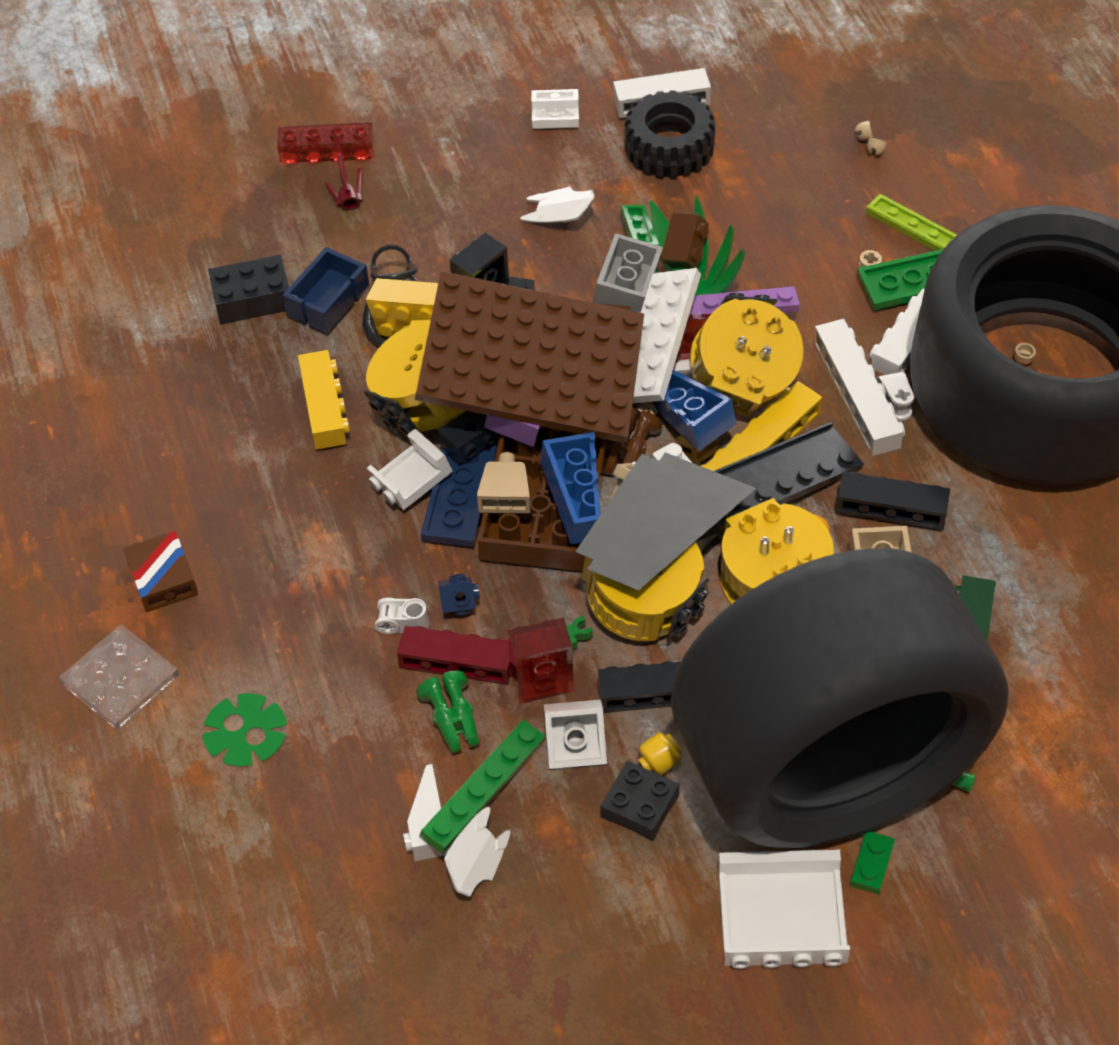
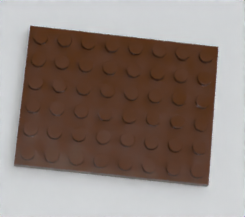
M441 271L415 400L578 434L594 432L597 438L626 443L630 427L644 313Z

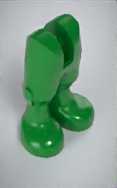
M449 671L442 675V682L452 701V708H449L445 702L441 684L437 677H431L421 683L416 689L417 697L423 702H432L435 708L433 711V722L438 726L451 753L454 754L462 751L459 734H463L469 748L479 745L477 728L472 714L474 708L463 698L462 690L468 684L465 673L462 671Z

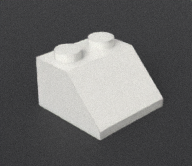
M601 700L544 704L549 769L607 764Z

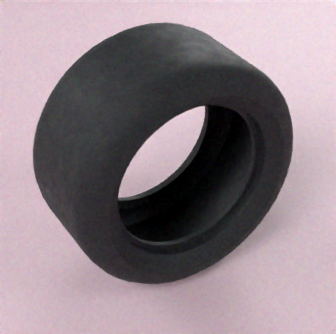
M1045 205L1020 207L1003 211L969 226L947 244L929 273L910 353L912 386L917 402L925 417L940 436L960 454L985 469L1005 477L1035 484L1070 485L1091 482L1119 473V370L1093 378H1062L1040 373L1026 368L1002 354L990 343L980 327L996 317L1012 313L1034 312L1055 315L1077 322L1103 338L1119 356V221L1085 209Z
M867 548L832 554L798 565L763 582L733 602L700 633L683 656L673 682L671 707L682 739L719 815L729 828L739 836L759 845L777 848H803L841 841L876 829L911 812L954 783L979 759L998 733L1006 715L1009 691L1008 683L999 660L954 584L941 568L931 560L912 552L892 548Z

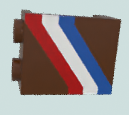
M176 531L164 533L123 548L146 613L198 595L194 578Z

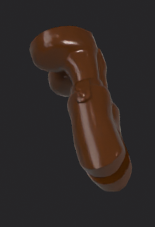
M632 408L629 433L635 427L638 419L635 433L631 439H629L628 434L626 443L609 440L610 448L605 464V474L615 476L613 473L617 464H632L634 461L637 462L641 454L645 453L647 450L645 437L647 435H656L662 429V422L656 415L642 410L638 418L636 409Z

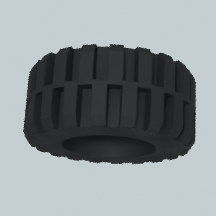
M669 90V92L664 93L663 91H657L654 95L650 93L644 96L643 100L639 99L629 109L625 118V151L633 165L639 170L644 169V173L650 176L655 174L657 178L663 179L664 176L670 177V179H675L681 175L686 177L692 171L694 173L699 171L702 165L705 166L713 155L715 117L705 102L701 103L700 98L696 96L691 97L689 93L683 91L682 93H676V90ZM661 132H678L683 135L663 137L657 134Z

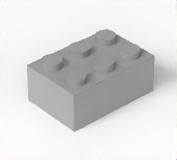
M615 233L596 283L592 303L630 306V311L641 313L652 274L657 273L663 247Z

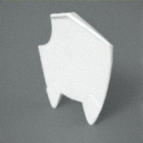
M571 187L530 196L527 198L529 202L539 203L537 211L522 216L521 220L536 223H568L569 221L578 220L594 202V193L592 190L576 192Z
M489 807L481 810L468 823L444 858L455 891L469 897L480 881H492L510 837V830L504 831L498 838H495L486 828L490 814Z

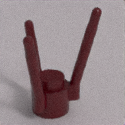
M337 154L344 186L340 188L337 194L330 182L327 181L325 185L335 199L337 207L353 210L363 202L361 195L363 168H358L357 186L355 189L348 183L341 154Z

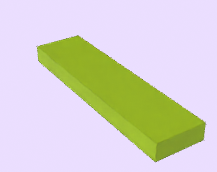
M879 194L866 207L865 213L934 251L944 249L957 236L953 232L882 194Z

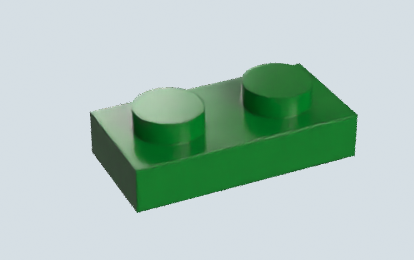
M871 831L865 833L850 887L877 895L880 894L895 838Z

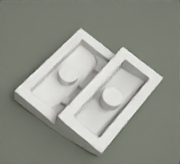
M578 89L532 91V129L579 127Z

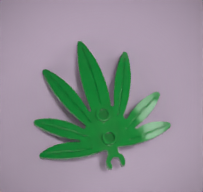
M695 197L694 214L700 215L706 221L701 201L698 197ZM651 200L649 205L654 232L659 246L664 247L669 222L654 201ZM731 224L706 279L709 239L708 236L705 238L702 249L703 257L698 265V271L701 273L695 295L725 293L735 280L742 266L745 252L741 249L724 271L730 257L734 238V228ZM664 263L667 272L686 269L685 267L671 268Z

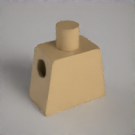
M501 453L499 455V462L486 463L477 493L479 513H530V494L525 464L523 462H515V456L512 453Z

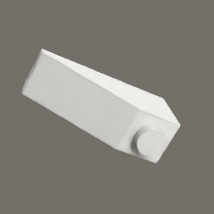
M432 764L426 765L407 821L409 833L404 834L406 850L413 851L414 861L444 856L449 850L448 848L442 854L419 837L424 826L441 809Z

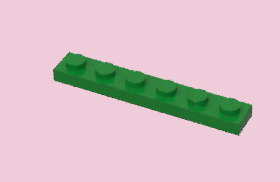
M522 720L424 826L419 837L443 854L468 823L486 807L541 746L546 735L525 720Z

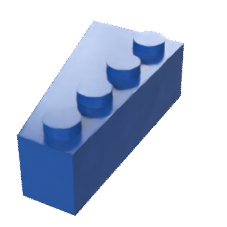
M675 370L672 371L664 400L652 401L657 411L697 451L702 450L737 424L731 398Z
M594 432L543 440L540 463L571 544L581 543L600 516Z

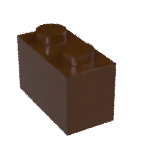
M672 213L660 260L671 268L685 267L686 269H698L699 262L703 257L702 249L705 238H707L709 233V223L698 214Z

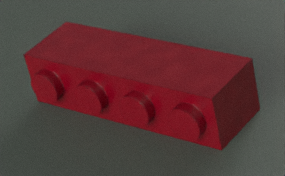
M405 626L397 651L400 669L443 675L449 671H462L467 679L509 685L516 658L514 642L506 639L484 638L476 634H458L449 630L438 631L422 626Z

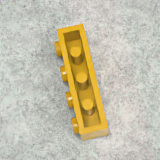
M328 350L298 355L315 450L346 444L345 434L350 433L347 417H341V414L346 413L343 398L338 399L337 394H342L339 378L334 379L333 376L338 374L336 360H330Z

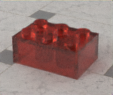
M564 618L547 619L541 623L528 626L521 625L507 630L511 678L519 705L574 692L572 643Z

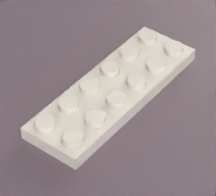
M697 268L652 274L641 313H644L633 403L663 401L701 276Z

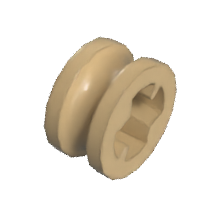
M867 250L860 255L859 268L882 263V256L878 252Z

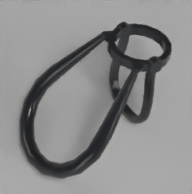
M387 244L374 252L370 264V276L373 279L371 288L376 279L404 281L406 278H410L412 281L419 282L414 276L418 268L412 263V258L409 257L404 248L398 245ZM389 249L397 250L405 256L407 263L405 271L391 274L377 273L376 260L383 251ZM366 302L362 327L367 338L380 347L387 339L382 338L375 332L372 326V315Z

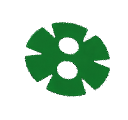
M238 694L237 709L226 698L214 706L204 721V725L219 729L202 734L204 745L212 756H216L228 748L222 760L223 763L228 765H252V750L261 761H264L272 756L284 741L285 733L270 730L287 725L284 712L277 703H273L261 711L266 696L259 694ZM231 714H238L244 720L243 726L239 730L229 731L224 727L225 718ZM252 728H261L265 731L266 737L262 743L252 745L246 741V733Z

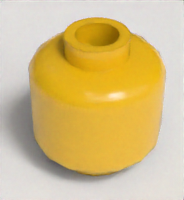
M658 732L640 745L639 752L642 757L638 761L643 768L663 776L680 763L681 758L679 754L682 753V750L669 733L664 735Z

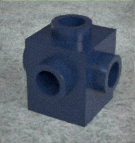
M454 574L449 576V580L438 581L443 613L454 612V615H463L470 613V609L476 608L475 600H480L478 583L473 584L471 576L465 577V574ZM463 592V595L456 596L457 593Z

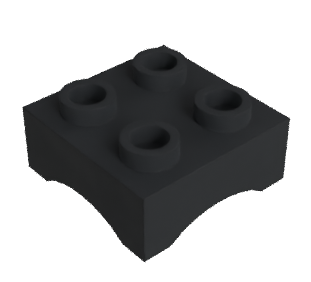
M627 760L600 805V817L609 822L627 826L644 838L653 841L667 813L679 797L680 784Z

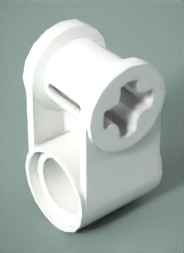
M901 371L877 377L876 381L878 384H882L887 402H891L894 407L897 421L908 420L912 415L911 403L914 401V392L908 383L906 374Z
M382 598L378 601L379 617L375 621V629L383 634L403 633L405 626L429 628L430 622L426 604L421 599Z

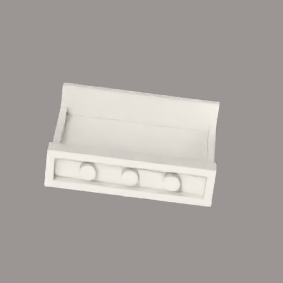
M840 850L719 853L718 869L725 966L743 969L750 965H763L767 968H775L786 964L807 967L811 964L839 966L842 963H848L850 945H847L840 878Z

